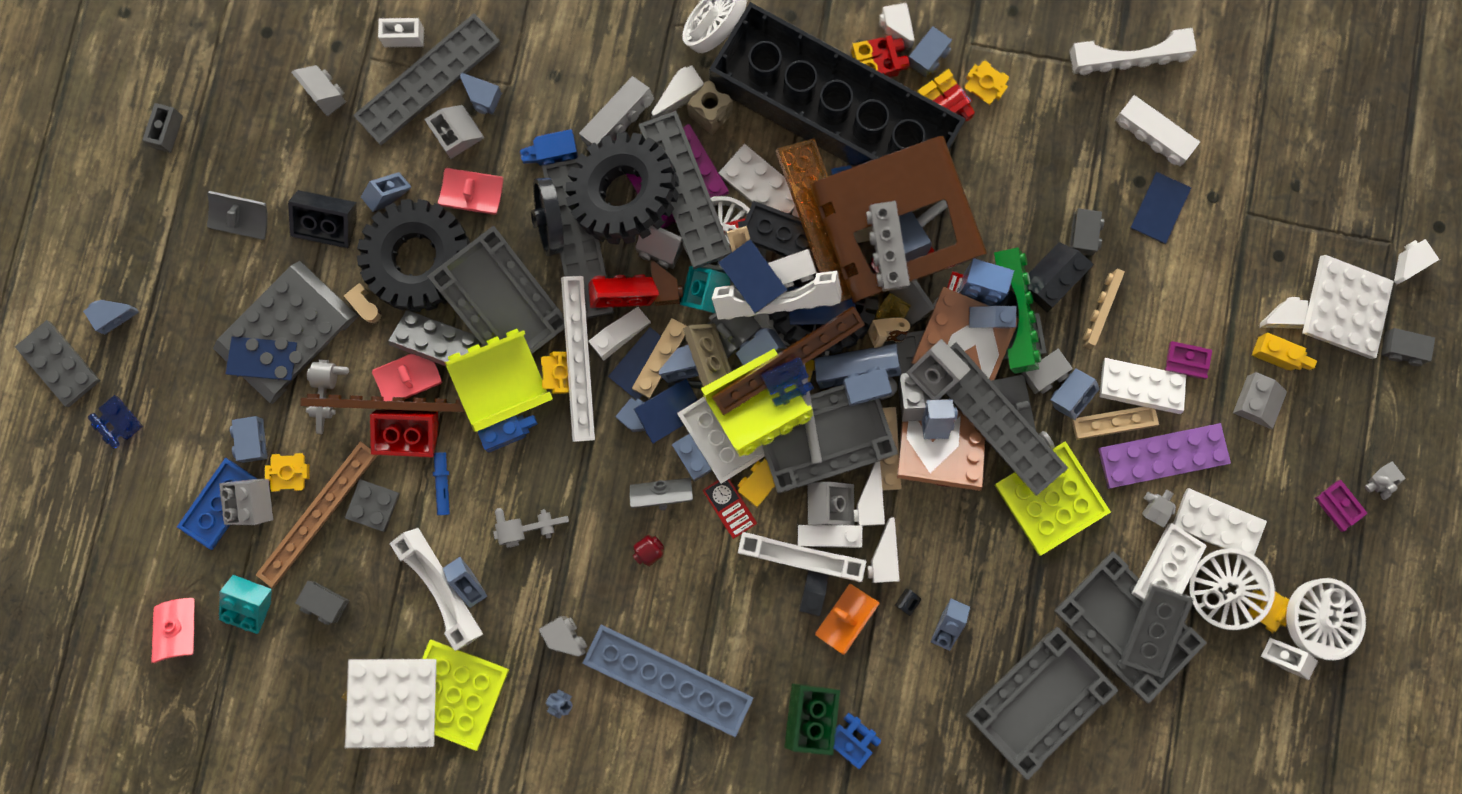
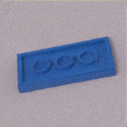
M225 458L182 518L177 528L208 549L213 550L230 526L224 525L219 483L258 478L228 458Z

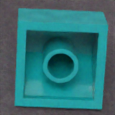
M689 266L680 305L716 314L712 301L714 290L716 287L730 286V278L723 272L701 267L693 269V266Z

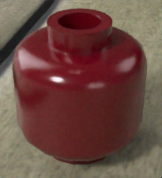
M646 535L634 545L635 553L633 557L638 564L644 563L646 566H651L663 557V550L665 548L656 536Z

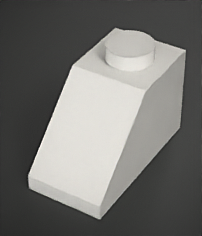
M907 3L883 7L882 14L879 15L880 26L884 27L885 34L891 35L893 39L902 38L904 46L912 48L915 39Z
M1426 239L1419 243L1415 240L1404 246L1406 250L1399 254L1394 279L1396 285L1439 260Z
M1299 297L1287 298L1286 301L1279 304L1260 323V328H1303L1308 311V300H1300Z
M1272 638L1269 639L1261 655L1262 658L1307 680L1310 679L1318 662L1309 653Z

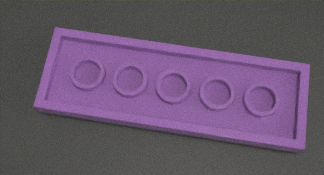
M1221 423L1098 449L1108 489L1231 464Z

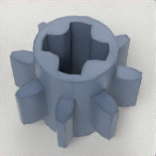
M558 690L557 693H551L546 702L549 707L547 712L559 719L562 715H568L573 706L570 701L572 696L561 690Z

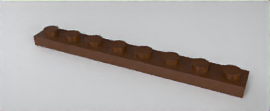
M852 306L716 393L712 398L721 413L726 415L865 324L856 308Z
M307 394V398H301L300 405L310 407L465 412L460 399H456L455 403H447V399H435L434 403L426 402V398H413V402H405V397H392V401H384V397L371 396V400H363V396L350 395V399H341V395H328V399L320 398V394Z

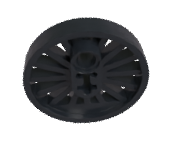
M550 177L535 178L533 181L535 209L531 210L533 228H538L546 256L561 254L564 248L563 226L553 181Z

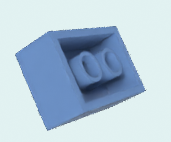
M973 259L963 274L958 293L988 306H998L1008 294L1014 270Z

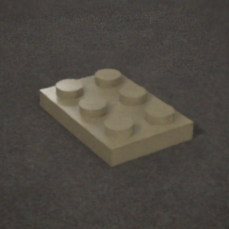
M715 323L688 325L683 328L703 387L732 372Z

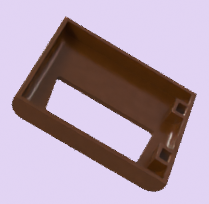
M944 136L935 137L820 179L810 185L853 303L885 292L882 291V286L878 287L876 274L880 273L874 274L871 272L853 236L854 232L872 226L867 223L866 212L869 211L870 205L896 201L898 216L933 203L942 200L946 201L956 244L906 262L909 282L987 255ZM831 204L834 214L826 216L823 207ZM854 265L857 275L849 278L846 267Z

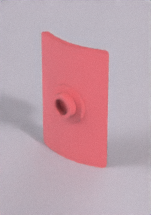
M446 168L444 170L438 205L496 215L500 204L504 178Z
M414 354L406 355L372 370L384 401H392V397H405L406 399L442 383L435 362Z
M194 598L175 599L155 606L153 613L152 663L172 657L192 655L194 642Z

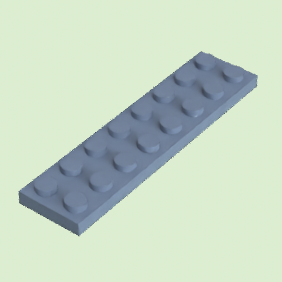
M600 625L582 663L736 737L753 700L752 696L604 625Z

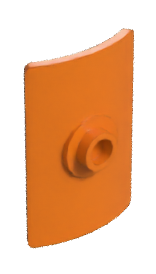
M849 584L815 635L844 655L878 607L879 602L852 584Z

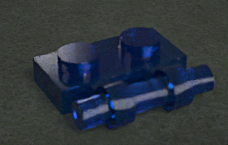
M800 357L761 375L769 394L773 395L777 392L779 394L778 397L772 399L775 407L781 404L786 405L790 403L789 400L798 396L803 397L807 395L806 392L813 389L810 381L805 384L802 383V380L809 376ZM795 384V389L787 393L785 392V388Z
M116 395L98 408L103 414L100 418L95 413L87 417L93 429L98 430L103 436V441L106 444H110L113 449L120 445L117 440L120 435L123 439L128 440L143 427ZM108 422L114 427L112 431H109L105 426Z

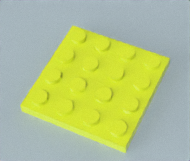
M1066 441L1052 450L1065 463L1068 469L1037 496L1034 495L1015 472L994 484L1039 556L1111 513Z
M431 639L422 659H437L435 735L477 751L509 669L461 650L455 651L453 647Z

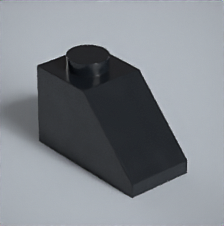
M808 570L799 606L800 612L816 616L821 615L829 575Z

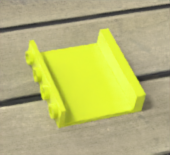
M518 329L506 333V338L499 340L497 336L487 340L488 345L480 348L479 344L467 349L469 353L462 356L459 352L448 356L449 361L444 362L474 432L553 399L551 393L542 388V378L525 340L524 330L521 332Z
M775 349L701 388L703 397L739 457L750 455L757 447L762 444L767 445L771 443L775 437L780 434L785 435L789 433L793 427L798 424L803 425L813 417L812 407L810 405L807 406L788 375L726 415L721 413L714 402L713 395L776 356L777 352Z

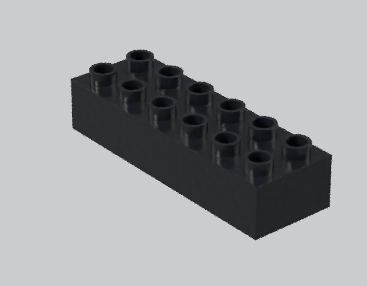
M751 2L709 69L710 81L714 83L715 89L719 93L729 95L737 103L854 167L939 136H944L948 150H950L966 120Z

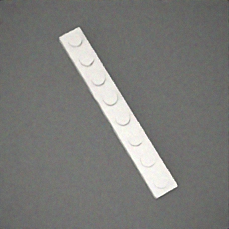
M583 276L562 277L573 442L595 440L584 280Z

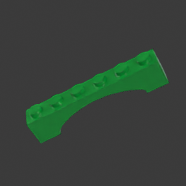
M1019 247L994 252L996 265L1014 270L1011 285L1017 298L1019 324L1012 348L1007 349L1010 369L1014 374L1038 370L1041 354L1039 350H1036V343L1039 340L1037 331L1033 329V323H1036L1034 311H1031L1030 308L1033 298L1031 291L1028 292L1027 287L1030 284V277L1028 272L1025 273V265L1028 264L1026 254L1022 253Z

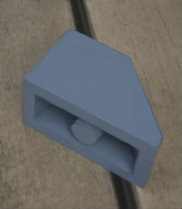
M461 73L460 77L475 110L482 114H493L502 94L499 86Z
M398 172L370 181L361 198L375 212L395 202L409 191L411 186Z
M105 300L94 301L83 311L95 331L104 335L139 313L138 309L130 305Z
M1016 306L969 307V328L1010 329L1016 327Z
M688 344L685 347L677 348L659 370V375L667 383L699 376Z
M461 557L442 568L450 586L469 608L487 597L486 592L472 570Z

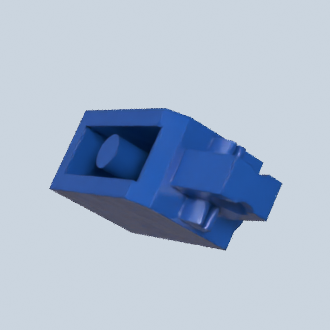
M572 129L537 136L533 141L534 145L520 150L523 164L538 163L539 166L578 158Z
M515 415L477 432L484 450L490 453L525 438L526 434L529 433L528 428L538 423L534 415L524 418L523 415Z

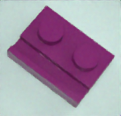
M1171 341L1169 343L1165 371L1205 380L1208 378L1207 373L1210 367L1212 350Z
M1342 480L1336 481L1319 496L1315 497V500L1341 532L1346 531L1348 527L1368 514Z

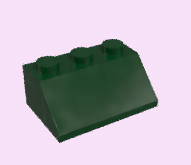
M792 683L784 748L795 752L833 755L840 690Z

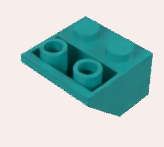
M232 575L220 590L219 620L242 628L245 631L258 634L271 604L272 589Z

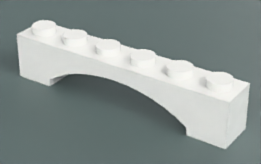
M1188 28L1173 30L1164 42L1137 51L1109 50L1095 45L1094 41L1074 43L1070 49L1073 73L1084 75L1096 70L1107 72L1112 68L1128 69L1135 65L1145 67L1151 63L1167 64L1173 60L1184 62L1189 60L1197 50L1193 29Z
M837 271L816 273V278L812 282L801 288L783 293L756 314H772L779 311L790 312L795 309H812L816 306H833L840 303L842 290ZM735 285L715 288L712 301L718 320H730L735 317H751L756 315Z
M419 528L404 532L393 540L390 545L399 560L406 562L421 577L433 594L444 619L446 627L444 634L453 649L456 651L467 646L483 635L461 597L448 583L442 569L443 567Z
M742 532L738 554L857 582H862L866 565L865 560L801 547Z

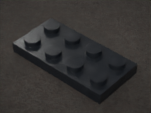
M754 200L742 226H747L750 239L754 245L784 257L809 249L815 266L828 237L824 227Z

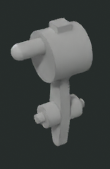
M319 360V362L311 364L307 371V380L312 388H318L320 398H326V389H334L337 374L347 375L349 369L329 363V360ZM333 407L306 408V413H309L310 417H316V434H323L325 418H332V415L336 414V410H333Z
M497 508L495 510L497 524H495L496 531H493L495 540L498 539L499 545H506L507 548L518 546L519 541L525 540L524 532L540 529L542 536L546 535V539L552 538L551 534L555 533L553 526L567 523L569 518L565 516L551 519L550 512L546 513L544 509L540 510L541 514L537 515L539 522L522 526L521 519L505 521L503 510Z

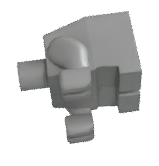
M1392 461L1381 467L1368 481L1369 484L1365 485V489L1369 493L1374 490L1377 493L1381 492V498L1386 500L1406 478Z
M1166 490L1163 496L1147 492L1144 499L1149 503L1142 512L1145 518L1165 527L1171 514H1174L1176 506L1170 501L1174 493Z

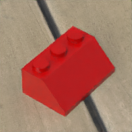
M644 274L635 275L630 278H626L625 275H616L613 278L595 276L588 283L590 308L650 306L659 295L653 278L646 277Z
M376 409L370 414L371 455L434 457L438 436V411Z

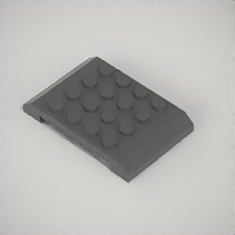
M494 225L427 276L483 346L488 345L487 340L497 336L501 340L507 337V332L518 329L519 332L525 331L524 337L532 354L565 329L562 312L553 303Z
M299 261L291 265L217 339L213 349L227 362L232 336L251 338L246 342V348L250 351H255L259 347V342L256 339L276 340L275 346L279 350L286 349L288 342H297L296 351H293L289 356L290 361L294 363L293 380L342 329L345 331L359 316ZM265 352L260 356V361L266 365L270 364L273 361V356L271 353ZM278 366L275 369L276 377L284 378L287 375V369L284 366ZM242 376L271 404L287 390L285 387L291 382L290 380Z
M844 385L810 395L822 463L812 464L805 424H798L785 435L780 434L767 445L762 444L778 494L898 455L880 400L875 399L850 406Z
M1112 551L1054 612L1139 698L1149 704L1207 642L1184 623L1163 678L1122 664L1121 658L1143 601L1132 594L1139 578Z
M1056 627L1042 638L974 704L966 716L1017 771L1028 780L1042 766V763L1101 705L1109 701L1119 690L1059 627Z

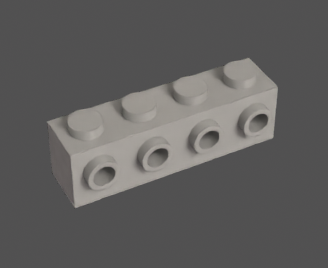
M632 76L579 133L583 142L587 146L595 142L600 148L603 146L601 141L603 137L611 135L613 140L616 141L617 133H624L629 125L638 119L642 111L651 105L654 97L650 88Z
M896 201L870 205L869 211L866 212L867 223L872 225L873 232H870L869 236L871 245H875L876 253H873L874 265L879 267L880 274H876L878 287L882 286V291L908 288L910 282Z

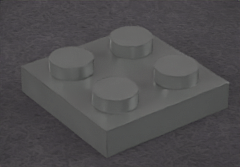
M359 479L345 519L386 532L400 493Z

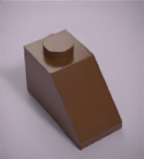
M651 262L652 278L659 292L658 297L654 300L655 306L680 304L679 298L683 297L682 285H678L677 279L656 262Z

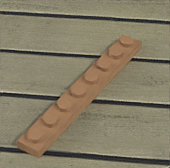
M359 442L257 572V577L271 588L278 584L378 456L371 455V448L363 442Z

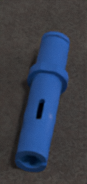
M446 452L434 453L435 472H433V476L435 477L437 516L450 515L448 476L450 473L447 471Z

